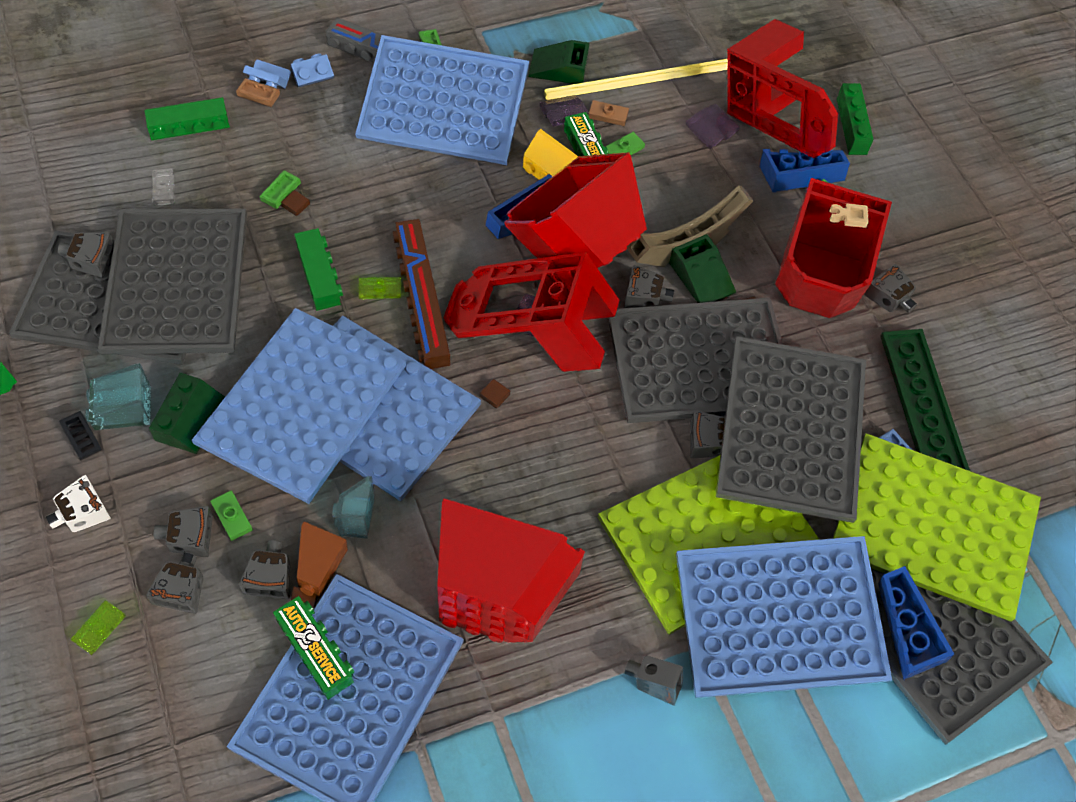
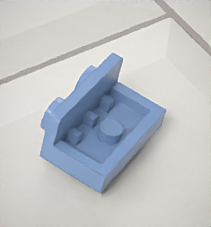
M315 54L311 56V59L307 60L303 58L296 59L290 66L297 87L334 78L327 54Z
M257 59L254 67L245 65L243 73L249 76V80L258 83L263 81L266 82L265 85L276 89L277 86L286 89L291 71Z

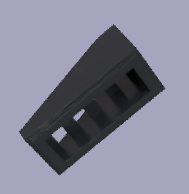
M81 411L59 420L80 461L102 450ZM82 423V426L69 431L68 428ZM82 430H86L85 433L73 438L72 435ZM89 436V440L77 445L76 442ZM92 443L95 446L83 453L80 451V449Z

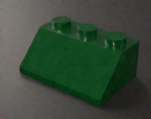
M179 373L149 427L154 440L197 454L200 447L194 445L192 439L225 396L202 379Z

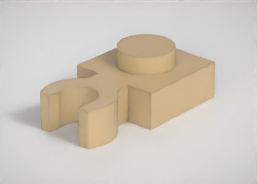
M837 204L831 205L829 212L836 213L831 215V222L843 220L845 221V226L867 227L868 206L846 204L845 208Z

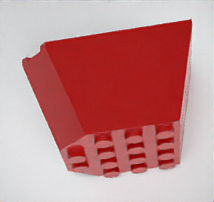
M630 153L578 156L507 212L509 219L504 222L505 226L536 258L587 252L597 268L610 264L617 254L624 252L631 242L638 240L641 234L647 230Z
M811 178L789 236L775 282L776 287L788 304L827 318H832L854 309L872 283L892 202ZM837 204L845 208L846 204L868 206L867 227L845 226V221L843 220L831 222V215L836 214L829 212L831 205Z
M443 498L437 584L439 621L450 628H456V626L464 628L466 632L472 635H479L480 633L489 636L490 640L498 643L502 641L533 642L578 577L585 551L581 548H576L575 550L566 543L567 537L563 534Z

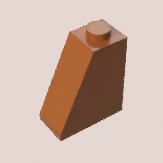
M303 522L301 526L297 582L304 594L313 596L315 593L318 597H321L348 550L346 539Z

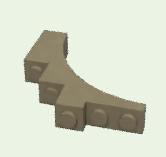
M738 185L727 197L703 215L671 230L651 234L642 233L638 240L631 242L627 246V249L637 263L665 267L670 261L672 249L706 234L717 245L730 231L728 227L754 200L742 186Z

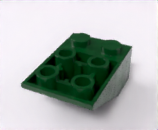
M569 40L534 49L528 77L571 84L583 83L590 43Z
M707 234L672 249L669 264L697 303L717 302L736 293L721 254Z

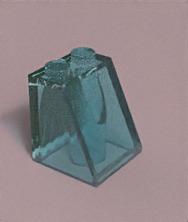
M140 363L90 380V389L86 391L89 409H86V420L91 423L94 430L150 425L151 386Z

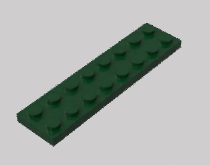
M923 329L882 332L880 336L916 452L970 471Z

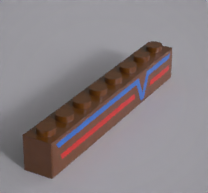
M420 219L395 222L396 231H392L394 243L399 245V247H396L397 259L402 260V263H399L401 276L405 275L406 279L403 280L404 292L409 293V297H406L408 310L412 309L413 314H410L411 326H416L417 330L414 332L415 344L420 345V349L417 350L419 362H423L430 369L450 366L449 347Z

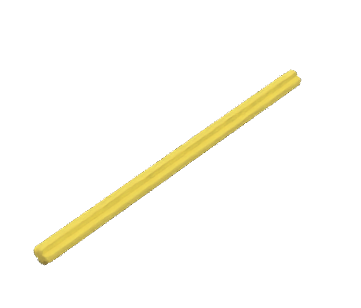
M727 59L547 88L544 90V96L546 100L723 71L727 70Z

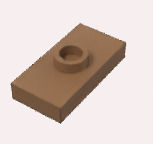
M246 78L236 90L237 96L270 107L273 106L280 95L279 89Z
M593 100L588 116L590 119L625 126L629 108Z

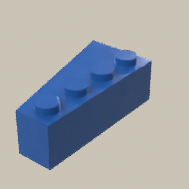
M763 149L759 167L772 192L808 187L811 178L820 181L825 179L829 183L845 181L850 162L843 150H830L816 158H812L800 151L799 153L788 152V149H780L779 152H771L770 149Z
M550 174L488 211L485 225L497 239L513 234L504 224L509 219L507 212L552 177Z
M904 566L884 574L878 586L903 680L948 662L955 654L907 568Z

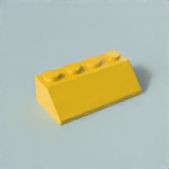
M540 129L524 153L523 168L527 173L540 180L548 174L553 177L578 156Z

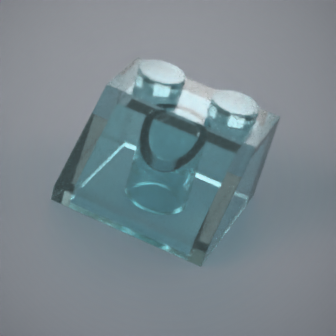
M372 476L365 477L341 493L338 503H334L332 516L335 517V527H338L340 536L368 539L375 500Z

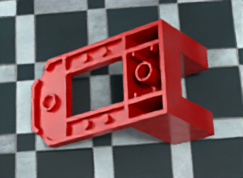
M774 19L727 49V114L812 158H816L836 147L838 112L823 88L777 67L803 49L804 31ZM796 100L801 102L800 129L774 115Z
M587 252L479 266L472 271L474 275L464 282L462 279L455 285L443 319L458 338L530 331L562 372L600 369L605 351L582 320L615 317L620 300ZM541 280L532 308L484 313L494 286Z

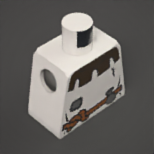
M86 475L54 496L53 500L59 510L46 516L52 529L66 522L72 532H77L111 519Z

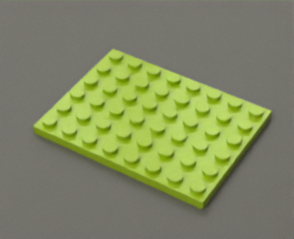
M866 433L861 443L857 520L854 523L838 520L833 539L865 536L870 567L872 569L887 574L905 566L916 586L1012 622L1017 613L1041 497Z
M721 455L598 513L597 518L668 635L685 627L676 558L677 551L820 540L802 513L717 498L716 489Z

